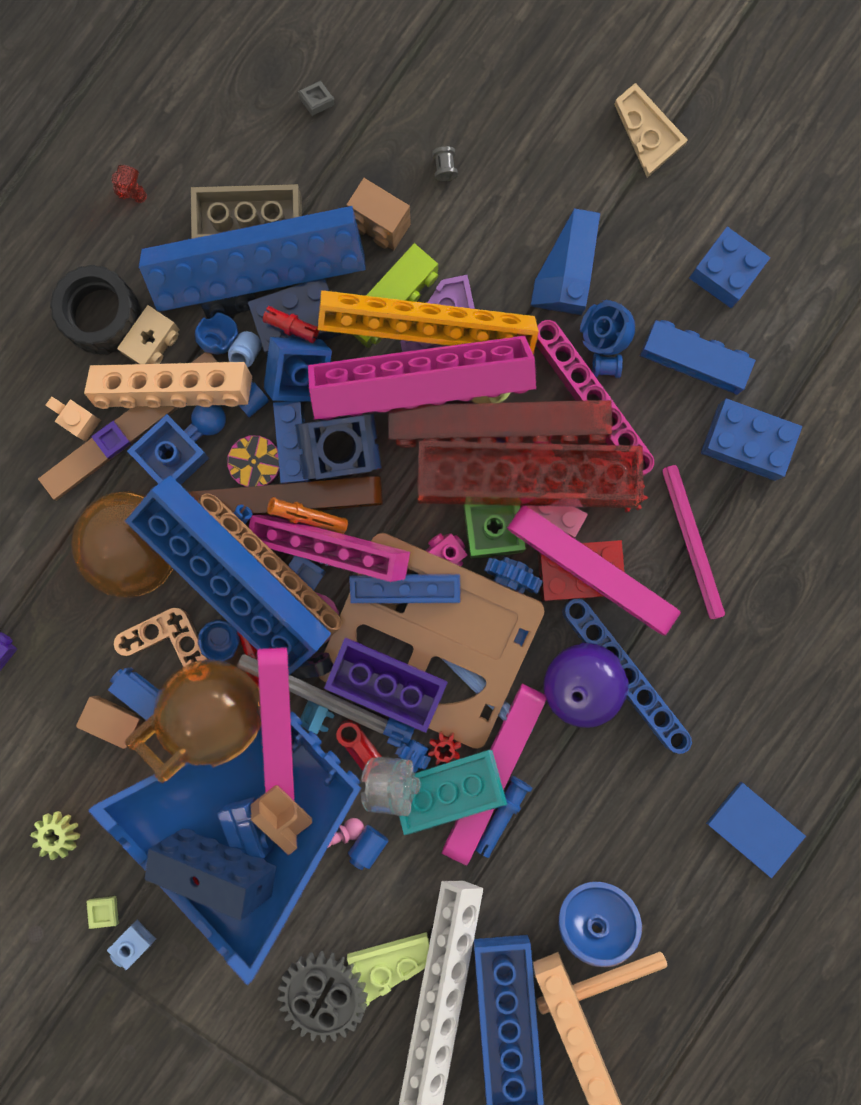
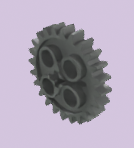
M320 951L318 958H315L313 953L310 952L306 960L300 956L296 964L292 962L288 971H285L282 977L283 981H281L278 987L281 992L277 1000L283 1002L279 1010L283 1012L288 1011L284 1020L294 1021L292 1030L298 1027L302 1028V1037L309 1032L311 1033V1041H314L316 1036L320 1035L322 1042L325 1043L327 1036L330 1035L335 1042L339 1033L345 1038L349 1030L354 1032L357 1023H361L363 1013H365L367 1007L365 1002L368 993L363 992L366 982H358L361 972L354 974L351 972L354 967L353 963L347 967L343 965L345 957H342L337 962L333 952L329 959L325 958L323 951ZM312 976L319 977L321 981L314 980ZM333 977L335 981L331 985L317 1014L312 1016L311 1012L318 998H320L328 980ZM336 990H342L346 995H341ZM300 999L307 1000L309 1004L303 1003ZM324 1012L330 1013L333 1017L326 1016Z

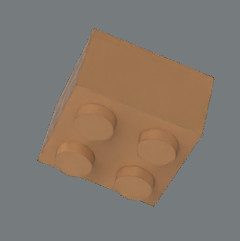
M363 178L346 204L347 207L353 206L359 234H368L374 238L373 241L384 249L389 247L395 250L411 225L410 206Z

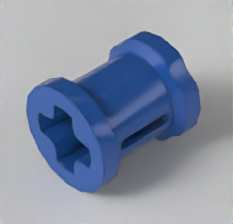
M594 353L592 361V373L594 376L614 375L615 378H620L623 362L622 355L617 354L616 357H605Z

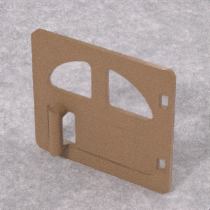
M379 533L374 536L371 542L410 552L406 574H412L413 571L418 574H460L461 602L408 603L405 611L400 613L396 611L399 603H350L349 593L340 614L342 626L331 636L325 652L329 653L334 664L344 638L346 637L357 642V628L359 625L365 624L412 645L414 650L408 662L410 666L425 672L431 658L437 656L484 677L486 686L476 695L459 702L438 704L428 727L438 733L442 731L443 735L447 737L454 733V740L472 748H481L485 745L543 618L544 606L540 601L389 534ZM519 628L528 631L522 646L514 642ZM330 672L319 676V678L327 682ZM485 704L495 706L489 720L480 716Z

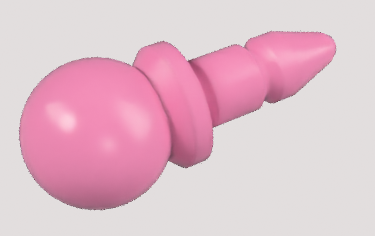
M350 818L343 826L340 825L338 832L335 833L328 847L341 842V840L345 844L348 843L349 839L357 840L364 830L362 821L357 818Z

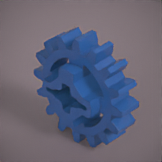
M504 557L502 561L489 558L484 569L485 572L495 577V582L522 594L525 590L537 594L543 582L532 574L533 569L527 567L526 564Z

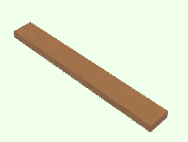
M205 352L191 363L218 362L212 354ZM135 406L114 422L117 423L132 444L147 433L166 414H172L179 407L160 406L158 408H151L148 406ZM91 438L39 477L38 480L53 500L57 501L111 459L104 455L93 438Z

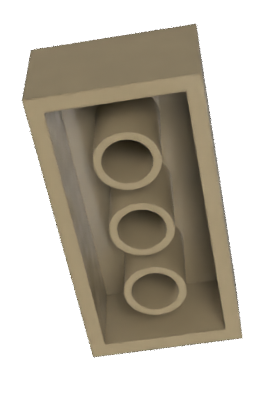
M298 184L191 187L192 239L302 216V198Z

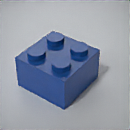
M726 227L689 278L725 305L732 308L743 296L770 257L732 229Z
M270 337L264 390L273 401H311L308 365L330 362L332 350L322 339H316L314 343H310L302 338Z

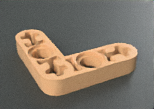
M171 608L121 632L114 640V648L117 653L130 656L170 638L189 678L196 681L204 680L212 672V664L210 660L201 654L198 645V634L189 615L183 609ZM173 613L177 616H182L183 619L179 621L182 629L188 627L189 632L181 633L177 637L175 636V632L180 631L177 625L170 624V621L173 619ZM150 624L156 625L159 629L158 636L153 640L148 639L145 635V629ZM138 630L139 637L144 642V645L141 646V641H136L130 645V651L128 648H122L121 644L125 642L124 637L134 639L138 637L135 633ZM187 636L191 637L195 642V646L190 652L183 651L180 645L181 640ZM198 651L201 656L195 658L199 664H205L206 667L202 670V676L199 673L193 672L192 669L196 667L194 660L190 659L187 661L186 659L187 656L195 655Z

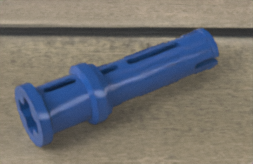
M511 776V783L504 794L507 805L497 809L475 849L479 854L483 851V856L487 858L491 856L490 854L512 815L520 812V804L525 795L533 789L529 784L515 776Z

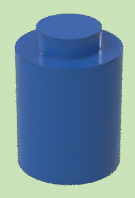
M366 825L348 852V855L351 857L350 863L360 870H363L364 867L370 869L389 840L375 828Z

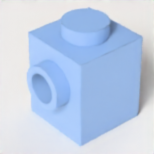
M136 920L107 951L111 954L110 958L117 966H123L127 970L149 948L156 938Z

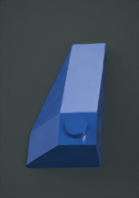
M580 209L573 210L535 279L531 300L532 307L577 315L583 314L589 293L600 213Z

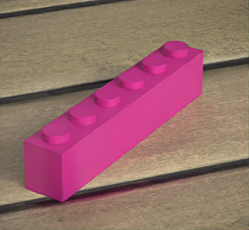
M269 514L252 515L250 518L249 529L270 549L389 582L403 580L406 577L410 556L409 551L299 522L294 524L289 522L288 519Z

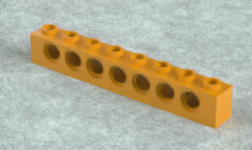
M321 290L318 330L450 346L525 336L532 354H534L539 332L535 316Z

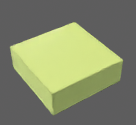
M116 896L87 900L89 929L111 927L119 924Z

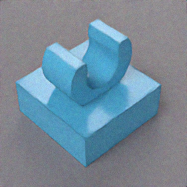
M308 700L300 718L302 721L301 726L318 734L319 730L327 732L329 728L322 724L325 717L334 718V714L328 711L327 708Z

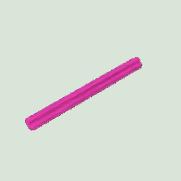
M676 465L668 466L662 470L709 618L717 619L723 617L725 611L678 467Z

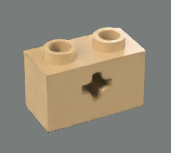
M147 305L117 349L137 364H160L163 359V352L168 346H172L178 338L177 332L180 329L173 321ZM150 337L155 339V341L151 343L147 342V339Z

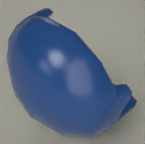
M216 313L210 319L203 317L195 329L196 343L206 353L224 354L229 351L237 338V324L231 317L222 313Z
M216 619L206 623L198 635V645L201 654L214 662H223L231 659L239 645L238 631L228 621Z

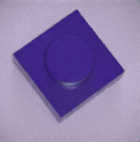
M114 421L91 436L108 459L113 458L131 445V442Z

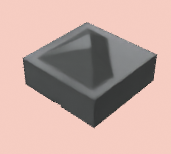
M321 81L298 91L299 99L312 116L334 106V98Z

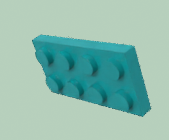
M487 750L391 781L404 835H410L507 805L493 750Z

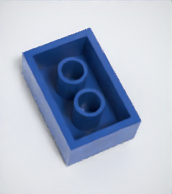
M726 398L717 406L701 454L776 481L785 477L802 426Z

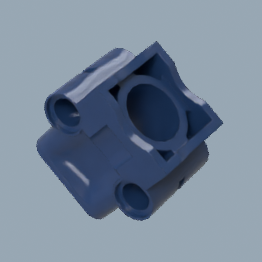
M374 414L295 424L298 448L303 451V454H300L303 479H322L371 472L372 470L382 468L378 443L375 444L377 432ZM334 431H345L352 440L350 454L345 459L339 461L327 458L323 451L325 438Z

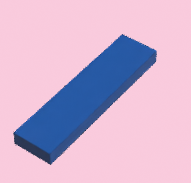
M406 574L405 579L393 582L367 575H350V603L461 602L460 574Z

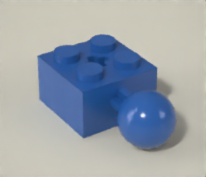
M197 405L191 415L192 423L184 431L166 414L127 452L158 484L171 475L181 485L209 459L195 442L202 435H215L223 429L226 423V415L220 405H212L210 407ZM168 450L173 453L170 459L165 455Z

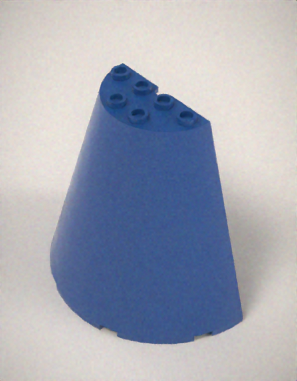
M292 711L290 712L294 801L312 818V824L297 835V849L288 855L273 841V849L263 858L267 863L276 866L272 897L240 921L161 887L247 985L255 977L361 789L358 786L360 784L359 779L351 771L346 773L339 766L341 761L333 752L325 753L321 749V740L312 731L307 733L300 726L302 724L300 718ZM261 720L101 801L88 811L145 871L149 848L182 828L193 830L195 834L215 839L218 843L229 847L217 813L229 803L252 797L257 800L265 794Z

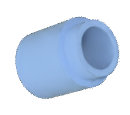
M241 332L228 351L229 362H245L247 367L251 366L262 348L260 338L252 332Z

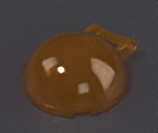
M133 491L113 492L98 498L87 506L77 519L71 540L72 556L83 578L95 589L116 597H136L152 592L162 585L173 571V568L125 522L146 497L133 493Z
M201 660L187 664L174 672L163 683L156 697L153 715L128 736L125 744L130 750H135L155 771V778L160 783L169 780L187 762L192 765L211 764L212 767L231 761L247 749L261 727L259 687L246 672L236 665L225 661ZM154 733L162 747L172 755L165 763L144 743Z

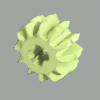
M60 811L55 812L53 816L48 813L43 815V821L39 820L34 824L38 831L32 832L30 836L38 841L32 847L42 848L40 856L43 857L49 853L50 860L56 859L58 855L64 858L68 855V850L72 851L77 847L73 840L79 839L80 834L73 832V830L78 827V823L69 824L71 815L68 814L62 818ZM53 831H54L55 835H59V839H58V840H57L56 836H52V832H53Z

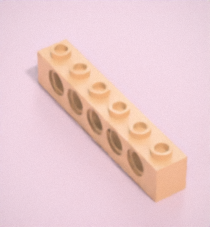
M245 362L91 365L84 394L95 407L101 409L109 407L134 408L135 406H148L151 408L175 406L182 408L194 405L210 407L212 405L235 407L237 405H248L252 375Z

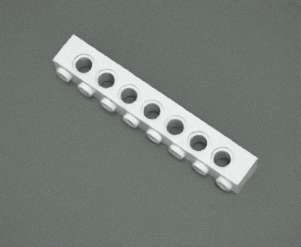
M466 881L441 882L399 1105H443L483 894V888Z

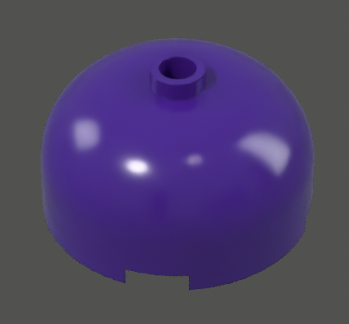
M580 643V645L563 649L548 666L544 678V694L551 710L564 722L581 728L597 727L610 721L619 712L628 694V678L620 664L619 658L607 648L593 643ZM580 693L583 695L582 699L578 697Z

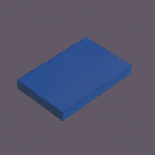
M739 782L706 823L770 878L777 873L806 837L742 782Z

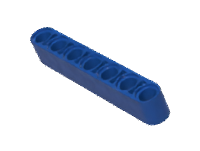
M573 599L566 602L562 609L563 616L582 642L597 644L605 648L608 646L612 647L623 669L629 668L631 670L632 679L628 682L629 687L626 698L664 747L677 754L687 752L692 744L690 734L590 606L581 599ZM572 604H578L582 608V616L578 619L572 618L569 614ZM590 625L596 626L599 630L597 639L593 641L586 635V630ZM645 689L649 694V699L645 704H639L637 694ZM662 711L665 714L666 720L662 725L657 726L654 723V716L657 712ZM680 733L682 743L678 747H673L671 738L674 734Z

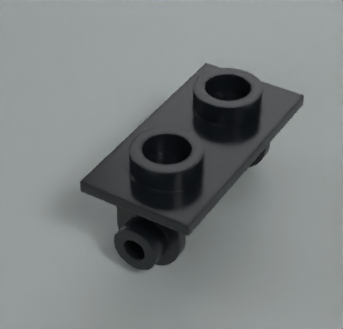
M249 293L200 304L206 318L210 319L216 313L230 316L250 310L248 302L256 298L254 296L255 293Z

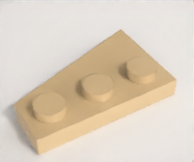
M636 83L616 99L614 105L648 178L685 146L688 140Z

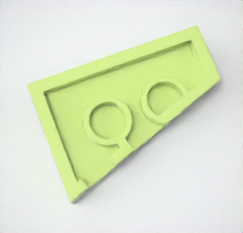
M427 932L347 954L348 964H354L351 972L353 974L361 972L358 982H366L363 992L368 993L365 1002L367 1006L380 995L384 996L390 992L391 988L401 981L408 980L425 969L430 945Z

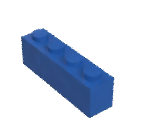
M656 320L653 323L640 353L641 357L736 395L745 389L756 361L750 358L749 354L744 351H732L725 348V345L719 341H707L700 338L698 333L691 330L682 331L677 329L673 323L666 320Z

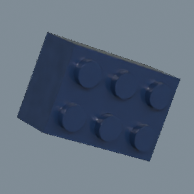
M325 278L305 282L248 302L267 357L270 337L300 338L293 334L291 336L286 335L284 330L264 323L263 315L265 311L269 313L266 310L267 307L272 306L274 309L288 315L293 313L298 315V319L318 326L321 290L329 291ZM319 330L318 337L314 338L325 341L343 335V333Z

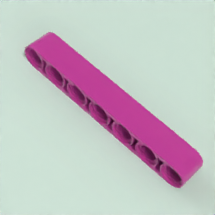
M542 321L538 325L539 332L536 346L626 471L635 478L645 476L654 466L652 454L560 327L554 321ZM544 330L550 331L553 334V339H543L540 332ZM559 351L565 352L569 360L566 362L559 361L556 358V353ZM580 373L584 377V382L575 383L571 378V374ZM587 395H597L600 403L598 405L590 404L587 400ZM605 415L612 416L615 420V425L613 427L606 426L602 421V417ZM622 436L627 437L630 441V448H622L618 443V438ZM635 458H641L645 461V470H638L635 467Z
M522 505L508 525L507 529L512 534L659 634L666 636L681 614L673 605L532 509Z
M287 647L258 649L265 793L275 785H278L294 800Z
M524 684L520 686L508 711L509 714L507 713L506 715L507 719L503 721L490 750H493L503 790L547 699L545 694ZM494 809L456 820L441 854L467 866Z

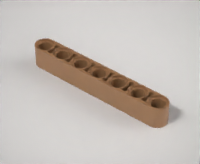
M204 494L199 498L197 502L331 633L326 641L341 628L342 621L340 616L216 496Z

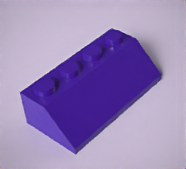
M345 637L324 689L426 733L448 682Z

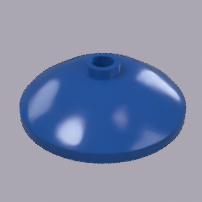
M604 882L582 884L567 895L560 908L558 923L561 937L571 953L587 964L597 967L618 965L632 955L640 942L642 923L639 911L632 899L614 885ZM592 926H598L600 933H595L592 930Z

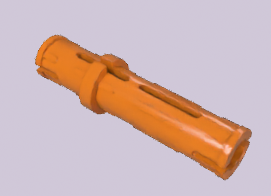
M272 497L268 503L267 512L270 515L273 514L287 518L289 522L294 524L301 522L340 534H344L348 526L346 518L304 507L299 502L290 503Z

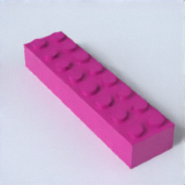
M525 336L308 365L309 390L314 420H332L337 416L344 415L360 416L363 413L373 411L383 413L402 407L412 409L424 404L441 405L446 401H469L474 397H497L503 393L514 392L521 394L528 390L536 389L535 358Z

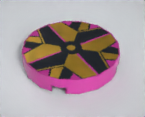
M247 436L239 439L232 446L228 454L227 466L231 476L244 487L269 485L277 478L280 472L278 449L270 440L261 436Z

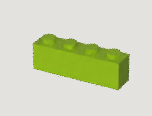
M414 243L366 296L417 302L421 296L419 292L425 286L430 287L438 278V263ZM352 334L367 348L372 344L377 345L383 339L381 337Z

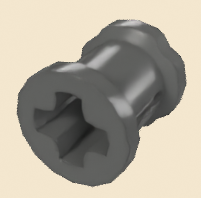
M445 146L434 149L432 156L436 161L437 169L435 179L438 181H450L457 178L458 171L454 167L453 159L455 148Z

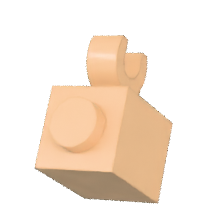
M53 397L46 404L47 407L59 414L55 420L56 423L85 442L101 421L71 399L66 406Z

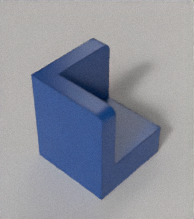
M294 556L288 565L313 591L326 573L325 570L308 559Z

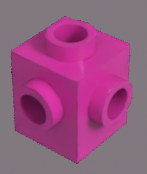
M440 533L428 542L430 547L425 551L459 566L463 565L461 560L467 556V553L464 551V543L458 536H453L452 533L442 536Z

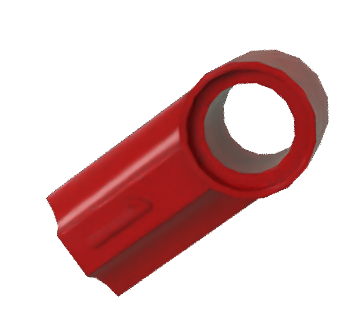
M347 719L339 725L336 733L338 742L346 748L364 773L374 768L383 760L381 754L362 731L359 723ZM345 727H353L357 732V736L350 740L345 739L342 735V730Z

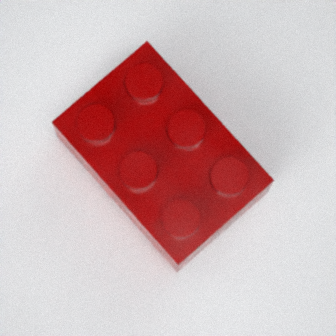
M622 540L582 543L624 572ZM537 551L539 577L543 581L540 587L541 602L605 597Z

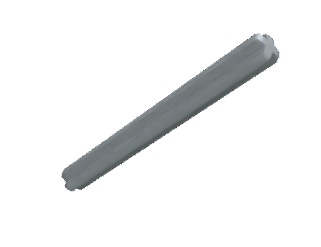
M242 655L237 667L259 677L258 660ZM291 675L288 676L290 692L374 731L384 732L388 723L386 719Z

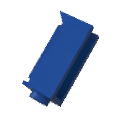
M133 668L119 669L111 678L110 682L113 684L108 691L158 730L165 729L184 704L172 705L173 700L137 672H132Z

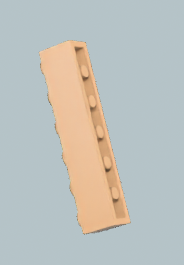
M559 952L534 961L535 976L589 1105H621Z

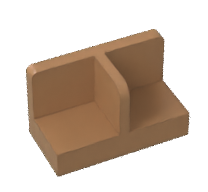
M91 696L76 726L85 732L125 749L128 747L135 730L142 727L145 719L139 714L102 697Z
M278 785L272 787L251 804V821L288 855L297 849V835L312 824V818Z

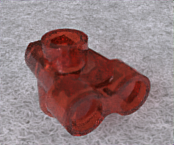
M118 165L117 172H114L112 175L114 193L121 199L133 198L138 203L144 202L147 198L144 188L137 184L139 171L127 165Z

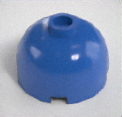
M603 300L598 305H592L583 316L580 325V332L583 333L585 340L583 343L590 351L610 356L622 352L630 345L635 335V321L631 312L622 304L610 300Z

